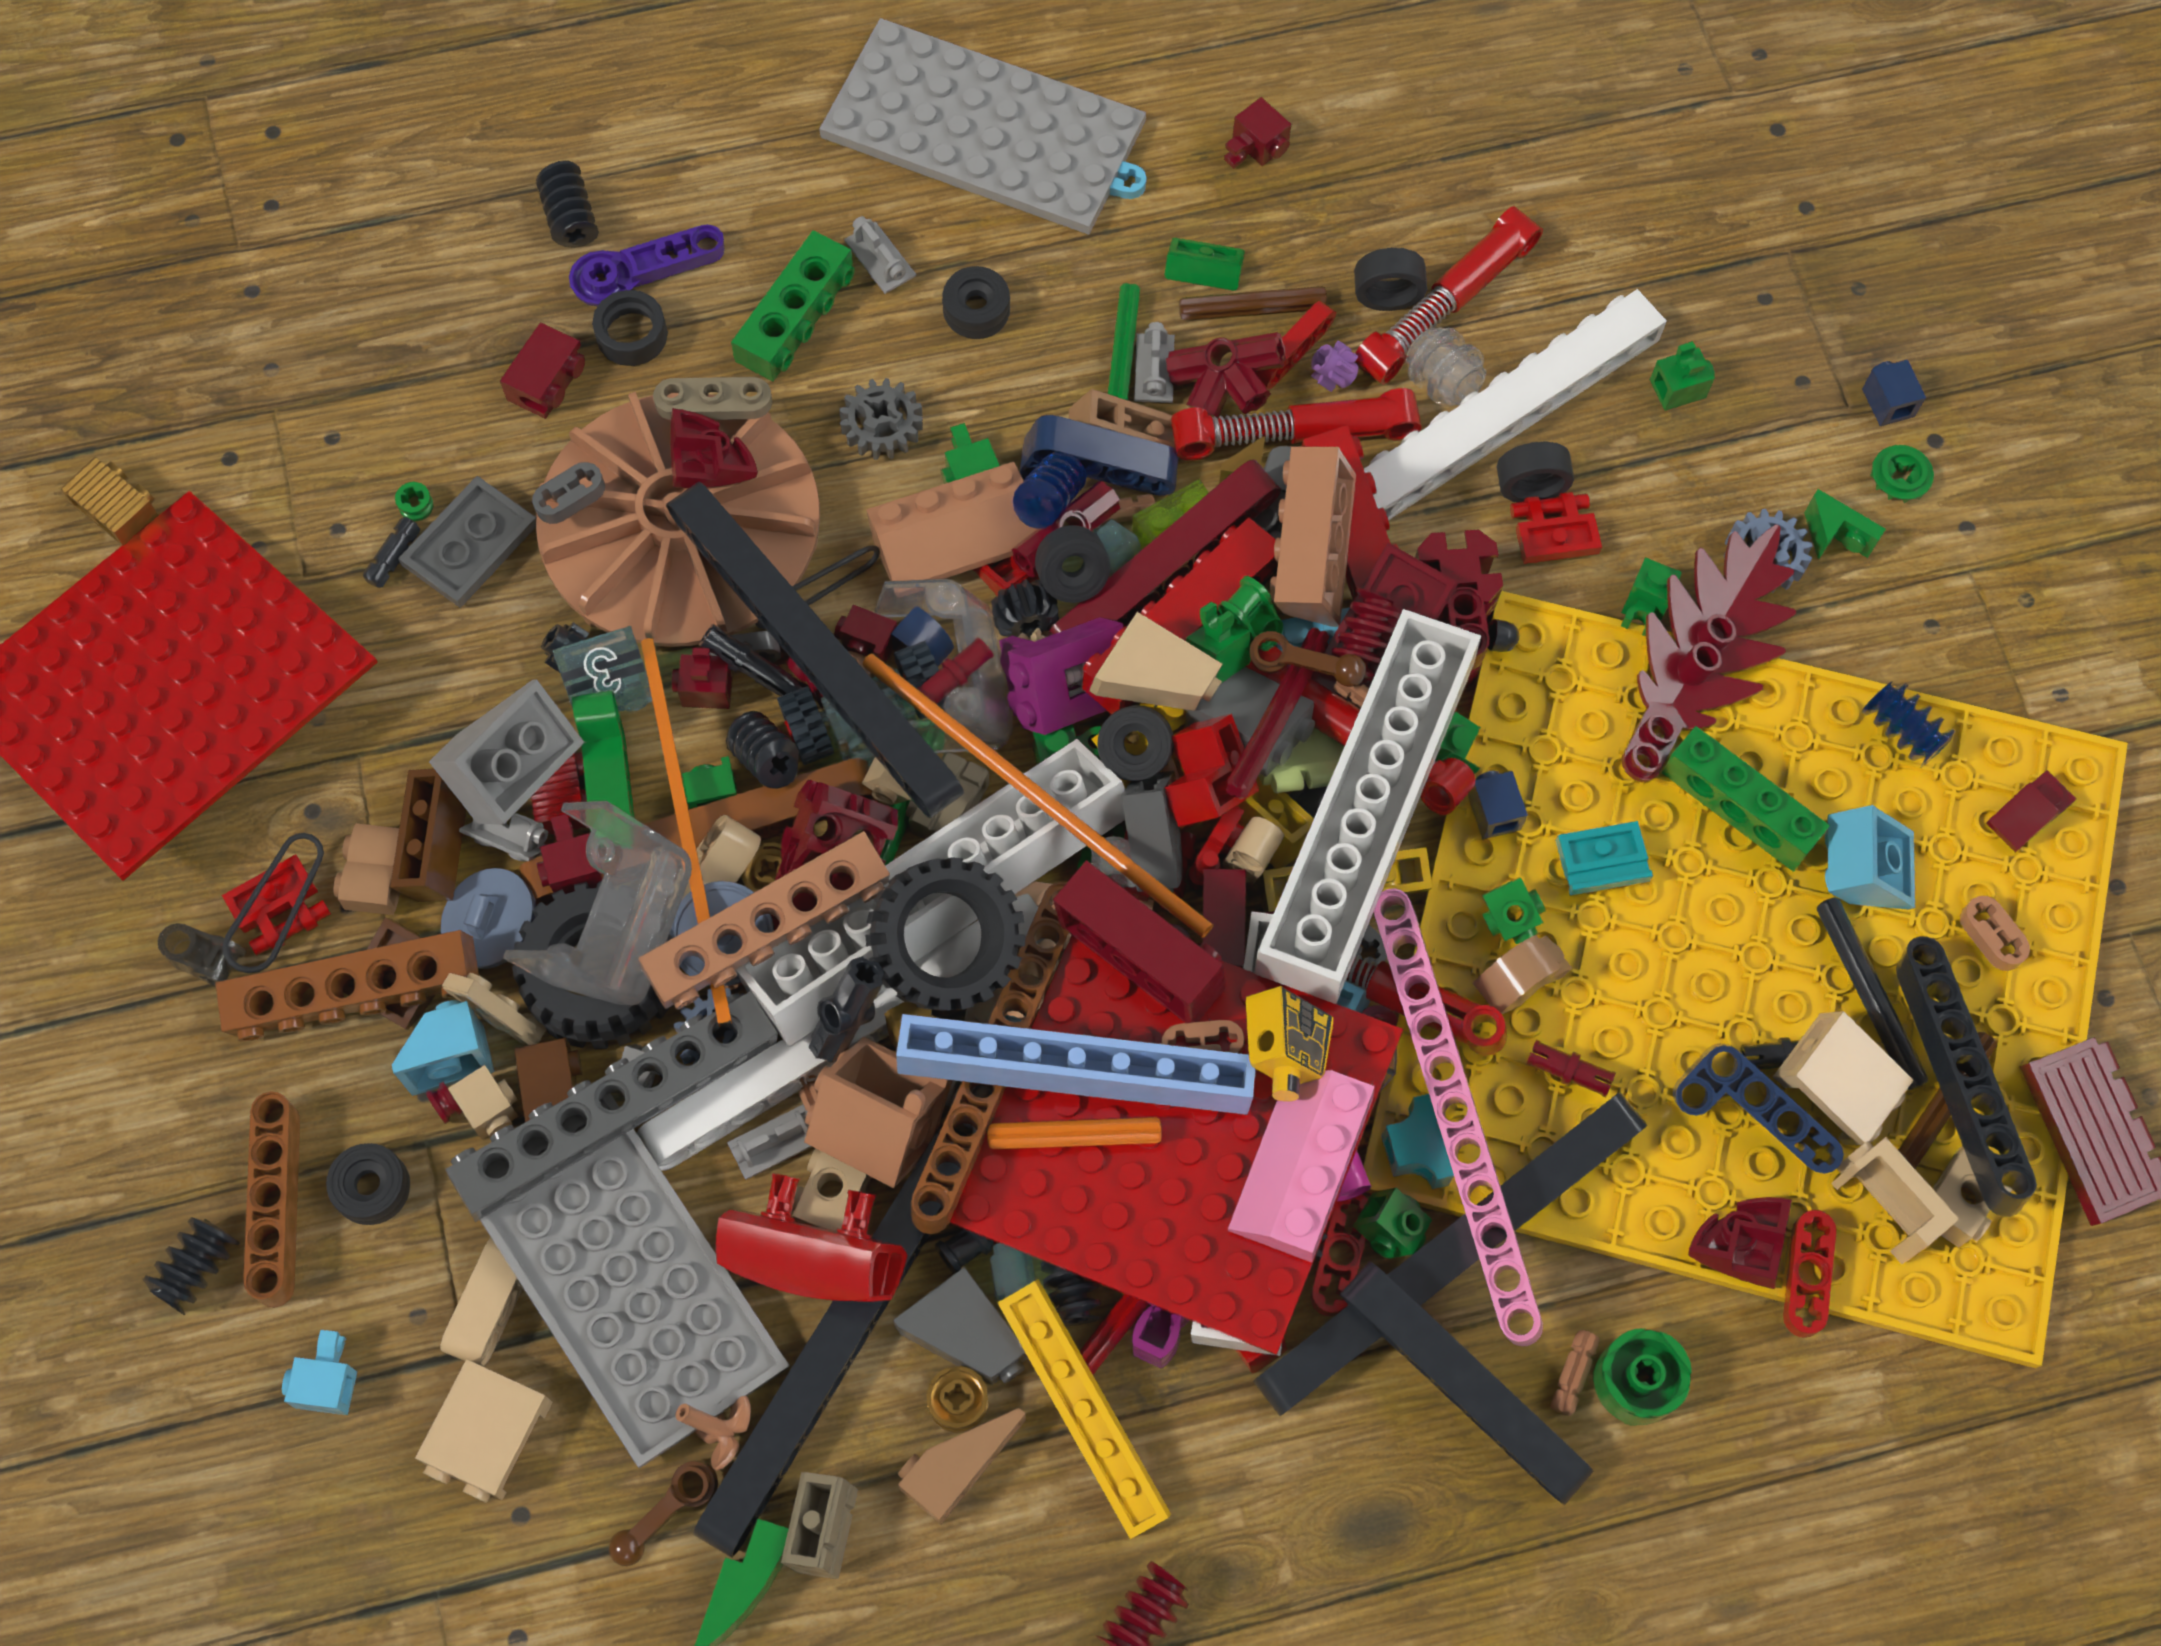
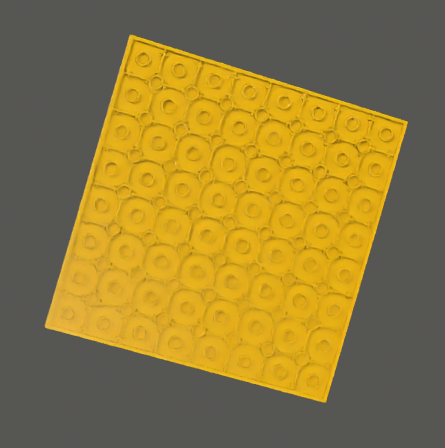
M1501 591L1492 620L1499 619L1513 623L1519 630L1520 638L1515 647L1508 652L1490 651L1487 648L1479 671L1468 720L1481 728L1465 759L1480 767L1479 771L1474 774L1475 778L1489 771H1499L1500 774L1513 771L1528 816L1520 831L1482 840L1468 794L1452 813L1445 815L1431 875L1433 888L1427 892L1419 927L1438 986L1479 1005H1489L1473 982L1494 962L1518 944H1515L1513 938L1504 941L1501 933L1495 936L1492 935L1482 915L1489 911L1482 895L1521 877L1528 892L1536 889L1546 909V912L1539 914L1543 923L1536 926L1539 933L1537 937L1548 936L1553 943L1560 947L1564 958L1572 967L1562 978L1540 987L1520 1007L1502 1014L1508 1037L1501 1051L1494 1055L1484 1056L1475 1053L1468 1045L1455 1040L1500 1186L1619 1092L1623 1094L1648 1125L1515 1232L1785 1302L1793 1224L1805 1212L1820 1210L1827 1213L1834 1220L1837 1230L1829 1304L1830 1315L2035 1369L2042 1366L2068 1174L2019 1066L2087 1040L2128 743L1780 658L1748 670L1724 675L1760 683L1763 685L1761 692L1726 707L1699 712L1716 718V723L1712 727L1702 729V731L1826 823H1828V814L1873 805L1914 831L1915 908L1907 910L1853 905L1838 898L1929 1077L1928 1082L1922 1087L1905 1091L1904 1101L1898 1108L1891 1111L1881 1125V1133L1875 1140L1870 1142L1872 1146H1876L1886 1137L1898 1150L1940 1088L1896 975L1897 964L1908 943L1913 938L1927 936L1941 944L1977 1033L1980 1031L1985 1032L1997 1041V1047L1988 1060L2036 1177V1190L2017 1215L2002 1217L1990 1210L1986 1217L1992 1220L1991 1224L1977 1242L1970 1239L1962 1246L1957 1247L1944 1237L1939 1236L1925 1249L1904 1264H1901L1890 1251L1903 1241L1908 1234L1856 1177H1852L1837 1190L1831 1184L1841 1175L1837 1169L1825 1174L1817 1173L1810 1169L1727 1093L1709 1111L1697 1116L1689 1115L1682 1111L1675 1103L1673 1097V1088L1677 1080L1712 1045L1719 1043L1728 1044L1740 1052L1741 1045L1775 1043L1781 1037H1789L1791 1041L1801 1040L1820 1013L1844 1011L1887 1053L1817 912V906L1821 902L1836 897L1828 892L1825 882V871L1828 868V849L1825 844V833L1793 872L1662 774L1672 753L1691 731L1681 730L1659 775L1650 782H1638L1632 779L1625 772L1621 759L1646 710L1638 690L1637 674L1643 670L1652 679L1647 655L1646 636L1642 635L1645 625L1631 622L1629 628L1626 629L1621 627L1623 620ZM1667 631L1674 640L1672 632ZM2048 770L2077 799L2015 853L1986 822L2024 786L2032 783ZM1638 821L1648 856V866L1653 873L1650 882L1570 896V887L1567 878L1565 879L1555 841L1557 836ZM1988 896L1995 899L2027 938L2030 945L2029 955L2016 969L2003 971L1995 968L1964 930L1960 922V914L1962 909L1973 898ZM1512 905L1508 908L1507 917L1510 920H1516L1521 916V908L1518 905ZM1986 911L1982 913L1977 912L1974 915L1978 922L1981 920L1987 921L1990 917ZM2011 944L2000 949L2004 956L2010 953L2013 954L2016 951ZM1415 945V947H1414L1413 956H1414V955L1416 954V952H1417V946H1416V945ZM1929 996L1933 1000L1939 1002L1936 998ZM1399 1014L1397 1027L1402 1028L1403 1032L1381 1087L1363 1164L1371 1184L1370 1190L1366 1192L1372 1194L1373 1192L1397 1187L1403 1194L1414 1198L1421 1207L1461 1217L1465 1214L1455 1177H1453L1449 1186L1432 1189L1428 1181L1420 1175L1404 1174L1393 1177L1381 1138L1387 1125L1402 1122L1409 1117L1408 1107L1413 1097L1429 1094L1406 1017ZM1482 1022L1474 1029V1035L1482 1039L1490 1038L1496 1032L1497 1027L1492 1023ZM1424 1025L1421 1029L1420 1037L1426 1040H1433L1441 1033ZM1944 1033L1947 1037L1954 1039L1951 1035ZM1536 1039L1543 1044L1572 1055L1573 1051L1581 1054L1580 1059L1611 1072H1616L1606 1098L1570 1082L1569 1086L1561 1083L1562 1078L1531 1065H1526ZM1720 1052L1712 1059V1070L1717 1075H1726L1734 1068L1735 1061L1731 1053ZM1749 1056L1746 1058L1748 1060L1758 1059L1759 1056ZM1447 1062L1438 1064L1433 1070V1078L1439 1081L1448 1080L1454 1074L1455 1066ZM1779 1068L1760 1070L1837 1139L1844 1153L1842 1162L1861 1146L1844 1145L1838 1139L1843 1131L1799 1088H1784L1774 1079L1773 1076ZM1758 1081L1748 1084L1744 1091L1747 1103L1754 1105L1764 1101L1767 1095L1766 1086ZM1697 1083L1687 1085L1682 1091L1683 1102L1688 1106H1697L1705 1098L1704 1087ZM1454 1103L1446 1109L1445 1118L1451 1122H1459L1467 1115L1468 1107L1461 1103ZM1973 1108L1977 1113L1984 1115L1979 1109ZM1793 1111L1784 1112L1777 1119L1778 1130L1784 1134L1794 1132L1799 1126V1117ZM1951 1116L1915 1169L1931 1188L1934 1187L1955 1152L1963 1146ZM1812 1126L1809 1133L1815 1130ZM1808 1135L1801 1140L1815 1152V1157L1812 1159L1813 1162L1817 1158L1826 1161L1830 1157L1826 1151L1830 1145L1829 1143L1821 1146ZM1800 1142L1794 1144V1146L1798 1148ZM1466 1144L1459 1150L1458 1160L1465 1164H1471L1479 1158L1481 1150L1477 1145ZM1988 1146L1991 1151L2001 1155L1995 1148ZM1485 1185L1476 1187L1471 1193V1202L1477 1205L1491 1194L1493 1189ZM1961 1187L1963 1199L1975 1205L1976 1199L1974 1194L1969 1189ZM1774 1197L1792 1200L1775 1289L1728 1276L1688 1256L1689 1247L1696 1232L1713 1214H1719L1718 1220H1720L1729 1213L1737 1211V1202L1747 1199ZM1812 1222L1808 1227L1804 1228V1231L1811 1233L1812 1239L1811 1247L1806 1251L1801 1249L1802 1253L1814 1252L1815 1241L1824 1235V1232L1817 1230L1816 1222ZM1811 1262L1800 1264L1799 1276L1802 1281L1809 1285L1819 1284L1821 1280L1819 1268ZM1806 1295L1804 1308L1808 1309L1809 1300L1814 1296L1819 1298V1295Z

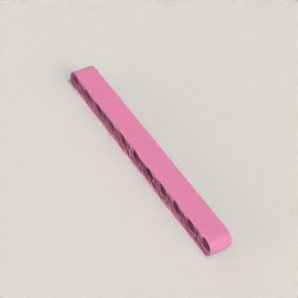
M1394 888L1386 889L1381 892L1374 909L1375 919L1498 1321L1508 1340L1515 1345L1529 1346L1541 1337L1543 1331L1542 1318L1419 923L1407 894ZM1398 904L1405 907L1404 914L1397 920H1388L1384 917L1386 909L1392 905ZM1411 943L1417 946V952L1412 958L1402 960L1396 957L1397 949L1401 945ZM1416 983L1429 985V993L1424 998L1415 1000L1408 997V992L1412 985ZM1435 1022L1442 1026L1441 1034L1437 1038L1426 1040L1420 1037V1032L1424 1025ZM1447 1062L1455 1066L1454 1074L1448 1080L1439 1081L1433 1078V1070L1438 1064ZM1454 1103H1461L1468 1107L1467 1115L1459 1122H1451L1445 1118L1446 1109ZM1466 1144L1477 1145L1481 1150L1479 1158L1471 1164H1465L1458 1160V1152ZM1485 1185L1493 1189V1199L1485 1206H1477L1471 1202L1470 1196L1476 1187ZM1495 1227L1502 1228L1507 1232L1506 1242L1501 1247L1494 1249L1485 1246L1483 1238L1487 1230ZM1505 1270H1514L1520 1274L1518 1287L1509 1292L1498 1289L1496 1285L1498 1275ZM1523 1312L1530 1314L1533 1317L1534 1325L1529 1333L1516 1335L1510 1331L1509 1323L1515 1314Z

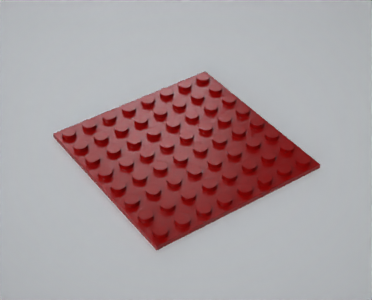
M189 490L134 535L124 546H120L0 644V756L103 862L124 881L376 665L378 661Z
M1071 935L1031 1029L1161 1044L1162 1037L1167 1029L1177 1024H1184L1185 1022ZM1221 960L1220 963L1223 964L1225 990L1199 1022L1228 1020L1236 1023L1242 1029L1245 1040L1242 1054L1249 1055L1246 997L1281 986L1333 1017V1028L1325 1070L1334 1071L1374 1086L1372 1103L1321 1237V1243L1403 1029L1256 975L1251 971ZM1222 1032L1218 1041L1205 1042V1045L1218 1044L1221 1047V1051L1226 1052L1230 1051V1044L1237 1042V1039H1230L1228 1032ZM1185 1036L1176 1037V1044L1171 1046L1190 1047L1200 1046L1201 1043H1187ZM1255 1069L1253 1099L1248 1115L1006 1086L991 1124L1157 1117L1161 1121V1141L1159 1143L992 1149L988 1145L986 1135L949 1222L1274 1355L1278 1354L1313 1261H1306L1228 1231L1277 1102L1272 1097L1273 1078Z

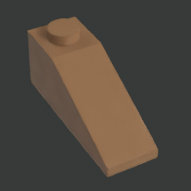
M1094 389L1088 391L1069 408L1068 419L1168 445L1176 449L1171 423L1173 415Z
M1017 1408L927 1449L921 1457L914 1454L898 1474L902 1478V1481L898 1484L900 1491L942 1525L1024 1424L1026 1414Z

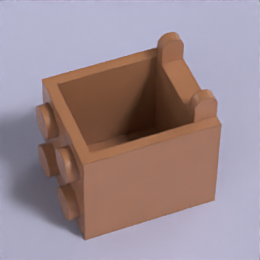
M863 1036L850 1049L848 1048L841 1052L837 1061L831 1067L825 1066L819 1073L814 1085V1089L818 1091L816 1101L809 1108L805 1118V1123L809 1127L804 1143L895 1188L918 1163L937 1132L952 1080L897 1074V1053Z

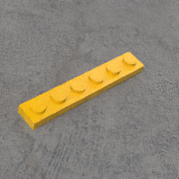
M1039 1279L998 1302L1129 1538L1132 1539L1168 1519L1171 1513Z

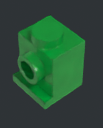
M729 756L721 757L722 765L703 764L694 767L690 772L682 773L686 801L690 809L738 794Z

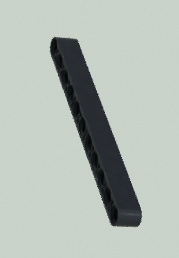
M698 481L666 503L671 517L928 818L934 817L964 794L963 787L953 772L703 483Z
M1621 1092L1617 1093L1500 1186L1514 1231L1648 1126ZM1494 1191L1480 1201L1477 1206H1485L1493 1199ZM1466 1213L1388 1274L1418 1305L1421 1306L1479 1260ZM1498 1227L1487 1230L1483 1238L1484 1245L1493 1249L1507 1238V1232ZM1348 1305L1253 1380V1382L1278 1415L1282 1416L1382 1336Z
M943 1124L935 1133L871 1238L902 1245L906 1251L907 1259L898 1287L931 1235L921 1232L913 1224L911 1201ZM954 1128L958 1135L968 1137V1135ZM945 1162L937 1167L939 1173L945 1176H952L960 1171L959 1167L952 1162ZM928 1201L921 1205L920 1210L926 1215L934 1216L941 1213L943 1207L937 1202ZM891 1300L873 1302L832 1301L701 1515L693 1535L731 1558L737 1554Z

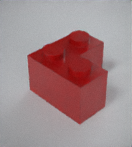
M1232 713L1190 724L1172 735L1175 754L1181 762L1185 775L1164 789L1168 797L1169 808L1174 813L1178 827L1218 818L1259 791L1256 781L1248 796L1243 799H1239L1235 795L1230 796L1226 791L1228 786L1227 780L1244 751V746Z

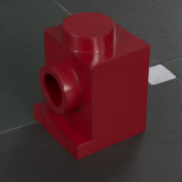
M853 604L847 617H840L834 631V636L842 641V645L847 651L857 652L865 657L869 654H874L886 664L893 651L891 633L897 627V621Z

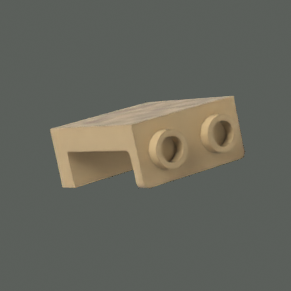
M1844 1011L1820 1013L1773 1076L1784 1088H1799L1843 1131L1838 1139L1844 1145H1863L1866 1141L1872 1142L1882 1131V1123L1891 1111L1902 1104L1905 1099V1091L1913 1082V1079Z
M1886 1137L1874 1147L1869 1141H1866L1849 1155L1837 1168L1841 1175L1831 1183L1838 1190L1852 1177H1856L1908 1234L1903 1241L1890 1251L1901 1264H1904L1925 1249L1960 1220Z
M466 1359L415 1459L427 1465L423 1472L425 1475L444 1484H448L451 1477L466 1483L463 1492L485 1503L488 1502L490 1496L503 1500L506 1494L503 1487L538 1417L540 1416L545 1419L553 1402L545 1395Z

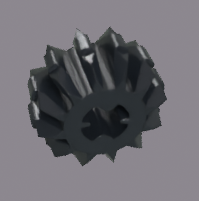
M1024 579L1019 584L1011 583L1010 588L999 590L998 596L991 601L992 618L1001 636L1018 637L1021 633H1024L1029 638L1037 628H1040L1041 632L1049 631L1052 628V624L1059 620L1058 601L1045 590L1040 580L1029 583L1027 579Z

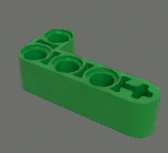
M613 689L572 696V708L579 736L584 741L581 746L589 824L594 847L597 850L637 842V831L627 745Z

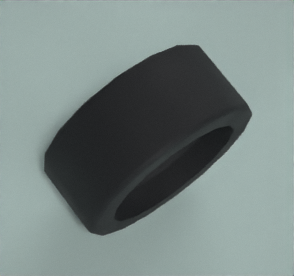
M1390 247L1375 250L1358 260L1354 268L1357 300L1365 307L1374 310L1395 311L1405 309L1418 303L1427 292L1424 258L1417 252L1406 248ZM1389 278H1402L1393 281H1380Z
M624 290L613 293L602 300L594 311L592 326L599 350L608 360L618 365L637 366L648 363L657 357L666 345L668 331L662 308L652 296L642 291ZM631 313L642 314L652 321V329L648 335L639 341L624 343L609 337L608 328L620 316Z
M1543 441L1517 446L1504 453L1499 458L1496 466L1500 491L1504 498L1512 502H1524L1526 497L1538 496L1539 499L1555 498L1560 493H1565L1570 489L1574 482L1570 453L1567 447L1559 443Z

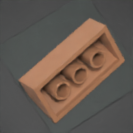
M1291 447L1290 461H1285L1283 466V481L1287 488L1285 499H1281L1279 503V521L1283 524L1281 537L1276 538L1274 545V556L1276 562H1278L1277 576L1271 578L1270 595L1272 601H1274L1283 614L1331 627H1339L1341 623L1356 474L1339 447Z
M1014 462L866 509L873 542L879 548V556L896 595L1013 556L1011 549L1039 528L1027 487Z

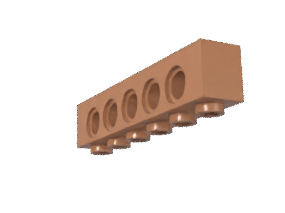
M865 831L639 957L640 967L664 1008L667 1009L675 1005L676 1009H681L698 999L699 994L697 991L712 983L717 988L731 981L737 976L735 970L750 962L752 966H756L766 961L775 954L773 948L781 943L788 941L790 945H793L803 940L812 933L810 927L825 919L826 923L830 924L840 919L849 912L847 906L853 902L862 899L864 903L875 899L879 891L885 890L884 885L888 883L890 873ZM843 872L852 878L854 884L851 888L841 891L835 889L829 879L834 874ZM807 893L815 898L817 905L814 909L803 912L796 909L792 901L798 894ZM771 914L778 919L780 925L775 931L764 933L756 927L755 921L761 915ZM733 935L741 940L742 947L734 954H725L719 950L717 944L722 937ZM695 956L700 958L705 966L698 975L688 976L680 970L681 962L687 957Z

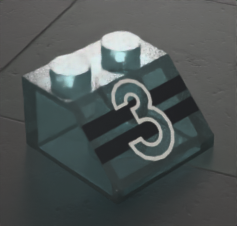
M631 626L552 650L571 706L572 696L613 689L619 712L624 710L637 711L644 708L649 702H653L647 672Z

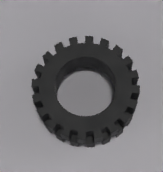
M937 858L906 868L907 870L895 875L888 881L889 885L885 890L879 891L874 899L877 902L874 911L869 912L866 922L871 924L870 934L865 935L866 947L871 946L873 957L869 958V960L877 961L885 972L882 978L883 985L886 988L894 989L897 992L896 997L904 1002H912L917 1005L916 1007L927 1010H958L974 1007L973 1004L978 1002H986L995 996L993 992L997 988H1004L1011 978L1007 975L1011 969H1018L1022 959L1016 956L1018 947L1025 946L1026 934H1019L1018 923H1024L1025 920L1023 912H1015L1012 902L1018 900L1012 889L1005 891L1000 884L1004 880L997 873H986L983 871L985 866L975 861L966 863L963 862V858ZM932 893H946L963 900L976 914L981 928V944L977 956L964 971L952 977H937L922 970L912 960L905 945L904 929L909 913L921 899Z

